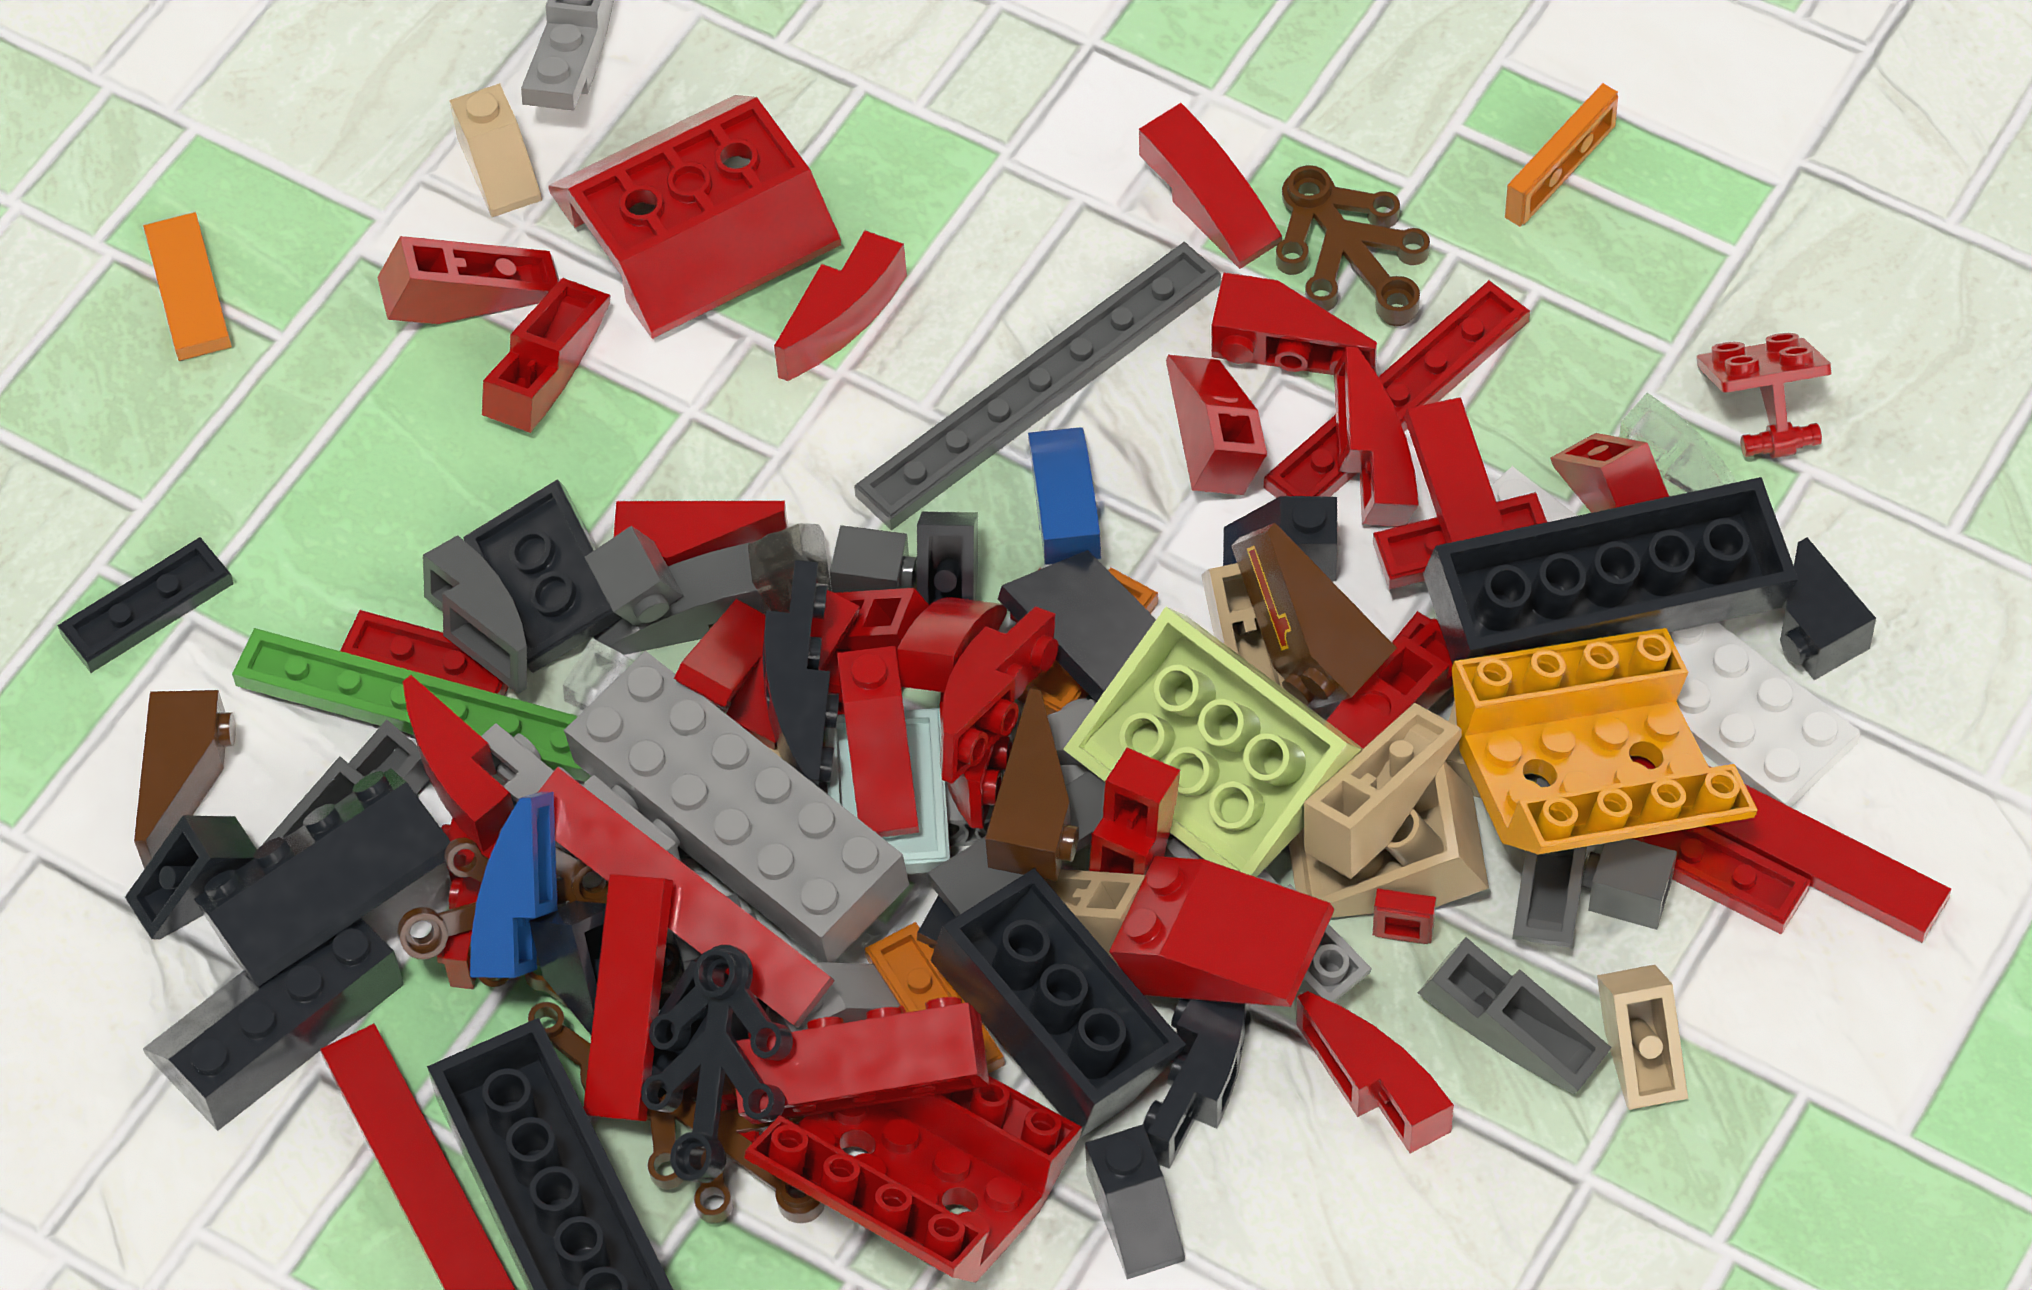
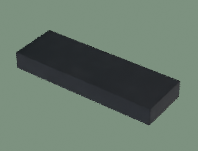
M199 537L57 626L62 638L89 672L92 673L234 583L231 573L203 539Z

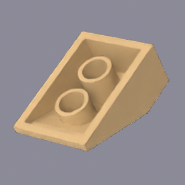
M1446 761L1388 846L1352 879L1305 852L1304 828L1289 843L1295 889L1298 892L1330 902L1335 909L1331 918L1374 914L1377 888L1436 897V907L1489 888L1472 789Z

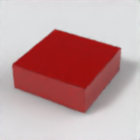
M1377 888L1372 935L1387 939L1431 944L1436 897Z

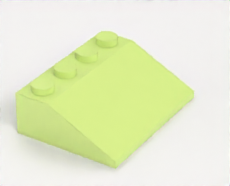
M1168 607L1163 609L1063 749L1103 781L1107 779L1127 747L1180 769L1178 795L1170 833L1205 860L1255 877L1304 828V802L1363 750L1362 747L1190 617Z

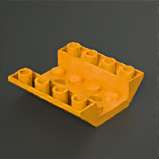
M1667 628L1454 661L1452 677L1457 726L1462 729L1461 738L1458 741L1459 751L1503 844L1539 855L1755 817L1757 808L1735 764L1709 768L1676 702L1689 672ZM1630 757H1645L1656 768L1647 769L1643 765L1633 762ZM1533 773L1540 775L1548 781L1550 786L1540 787L1535 782L1526 780L1524 774Z

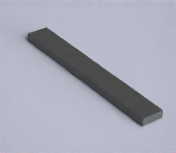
M1184 241L854 485L855 497L892 531L1221 285V273Z

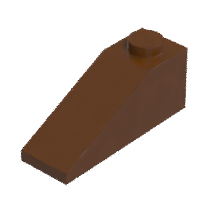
M1029 688L985 837L988 868L1021 875L1035 868L1043 879L1057 882L1063 860L1072 862L1079 839V827L1071 825L1070 801L1041 690Z
M219 690L150 691L134 843L144 869L183 815L194 814L224 769L225 748L233 747L235 744V717L233 712H225Z

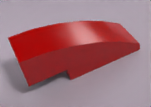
M1181 102L1139 128V156L1172 188L1173 203L1239 269L1268 252L1282 241L1280 231L1245 177L1213 136Z
M864 230L842 270L824 264L820 265L774 345L778 378L790 381L818 366L844 348L873 322L888 305L907 277L904 243Z
M562 278L510 334V352L483 380L482 415L531 433L552 407L580 364L610 305L611 295Z
M1346 346L1334 368L1338 472L1360 473L1362 525L1393 527L1406 525L1419 506L1415 469L1407 437L1394 404L1374 369L1358 347Z
M952 597L942 598L931 603L910 626L897 648L901 687L945 692L949 676L969 643L985 626L999 631L1007 615V609L1000 603Z
M410 675L402 681L408 716L425 771L440 801L459 828L484 852L497 841L505 822L514 809L511 794L493 778L496 774V769L489 743L416 678Z
M1128 747L1125 749L1105 780L1103 817L1092 833L1089 871L1146 875L1154 856L1164 857L1178 795L1180 769Z
M1309 991L1297 996L1296 1025L1357 1117L1379 1107L1410 1154L1451 1133L1454 1104L1434 1078L1402 1046L1373 1024L1334 1002Z

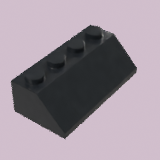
M392 768L384 773L376 771L365 776L353 787L354 793L336 805L326 804L315 809L304 819L303 827L286 838L276 837L267 841L255 851L253 860L236 871L227 870L216 875L204 886L205 892L194 898V901L230 956L258 987L445 862V850L451 841L409 784Z
M1035 868L942 926L930 961L966 1003L969 1002L981 1015L983 1024L1059 1114L1082 1127L1080 1138L1127 1108L1184 1050L1185 1042Z
M360 918L259 987L245 971H242L145 1046L143 1051L204 1118L219 1131L317 1054L321 1048L331 1043L404 985L395 952Z

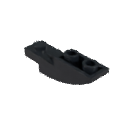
M795 560L789 613L766 610L762 660L764 694L769 721L781 758L818 787L819 781H831L834 747L823 746L824 727L836 728L840 693L828 692L830 671L819 670L822 637L810 636L812 618L824 619L828 584L816 583L818 562Z
M1180 998L1172 1017L1171 1027L1177 1029V1034L1185 1042L1186 1046L1172 1064L1167 1084L1171 1088L1163 1103L1155 1100L1151 1104L1143 1122L1159 1165L1170 1169L1195 1120L1216 1129L1218 1128L1229 1104L1239 1073L1244 1046L1246 1003Z

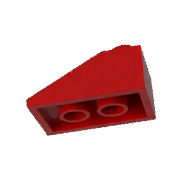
M1154 856L1109 953L1143 995L1291 1007L1335 909L1330 902L1205 859Z

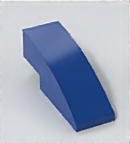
M1083 427L1029 432L1028 441L1045 565L1055 564L1086 550H1089L1096 559H1101L1100 529Z
M539 792L519 798L500 832L488 860L476 902L471 935L470 977L516 978L537 970V951L529 920L558 911L554 792Z

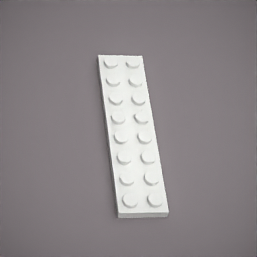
M1513 466L1491 485L1496 502L1536 492L1547 522L1577 516ZM1718 622L1669 632L1689 672L1676 702L1701 752L1718 766L1735 764L1744 784L1792 807L1858 744L1861 732L1859 729Z

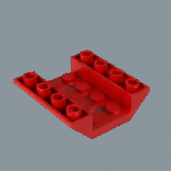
M734 95L548 185L550 194L573 227L576 228L585 223L621 274L626 303L652 339L841 246V238L810 168L760 100L754 96ZM736 156L751 160L748 165L742 168H729L724 165L728 159ZM645 202L646 204L656 206L652 212L646 215H635L629 212V209L638 203Z
M988 1075L989 1086L809 1115L805 1116L798 1125L779 1115L746 1149L744 1159L952 1278L976 1283L1040 1212L1081 1136L1082 1127ZM859 1147L868 1153L852 1156L843 1149ZM951 1204L962 1205L970 1211L954 1214L948 1211L945 1206Z

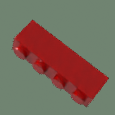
M959 997L932 999L925 1003V1010L903 1013L902 1008L899 1007L877 1008L866 1013L867 1019L844 1023L841 1017L813 1019L807 1022V1029L791 1032L793 1036L792 1049L784 1059L778 1061L758 1057L752 1051L750 1045L751 1034L749 1032V1039L736 1041L765 1084L777 1086L782 1090L785 1096V1108L781 1116L786 1119L989 1086L981 1015L969 1002L962 1003V999ZM774 1031L769 1035L767 1040V1047L769 1051L774 1047L776 1042V1035ZM736 1089L738 1114L753 1125L767 1123L766 1121L755 1120L747 1116L743 1109V1098ZM764 1093L760 1099L759 1106L761 1112L768 1105L767 1093Z

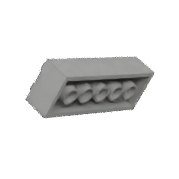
M644 651L564 729L574 762L589 775H595L610 789L615 785L623 788L638 805L639 813L650 822H653L655 819L661 820L676 834L680 841L678 847L819 961L834 963L909 886L903 854L704 696L676 682L673 679L675 673L647 651Z

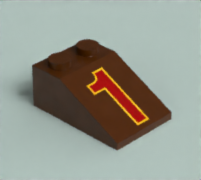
M1276 523L1240 537L1232 545L1273 668L1285 679L1282 682L1283 688L1306 706L1310 705L1315 709L1351 698L1397 649Z

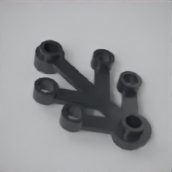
M731 945L715 946L699 957L693 974L696 986L669 1013L658 1015L652 1021L649 1029V1038L653 1046L660 1050L679 1052L690 1041V1025L707 1011L705 1031L660 1074L648 1077L641 1091L642 1101L647 1108L665 1113L673 1112L680 1106L683 1100V1087L700 1071L693 1130L683 1134L675 1141L670 1154L671 1167L674 1173L685 1181L708 1183L717 1178L725 1168L726 1152L721 1142L717 1139L725 1072L743 1098V1109L748 1117L755 1120L772 1122L779 1115H782L785 1108V1096L782 1090L777 1086L765 1084L730 1033L733 1011L751 1034L750 1045L752 1051L758 1057L775 1061L784 1059L792 1049L793 1036L785 1025L771 1022L750 990L753 979V968L750 958L742 949ZM729 968V977L725 984L724 974ZM671 1024H673L674 1035L672 1039L668 1042L666 1039V1031L667 1028ZM774 1031L776 1035V1042L774 1047L769 1051L767 1047V1040L769 1035ZM665 1084L667 1093L665 1099L660 1103L658 1098L659 1089ZM764 1093H767L768 1105L761 1112L759 1106L760 1099ZM706 1150V1161L702 1167L701 1156Z

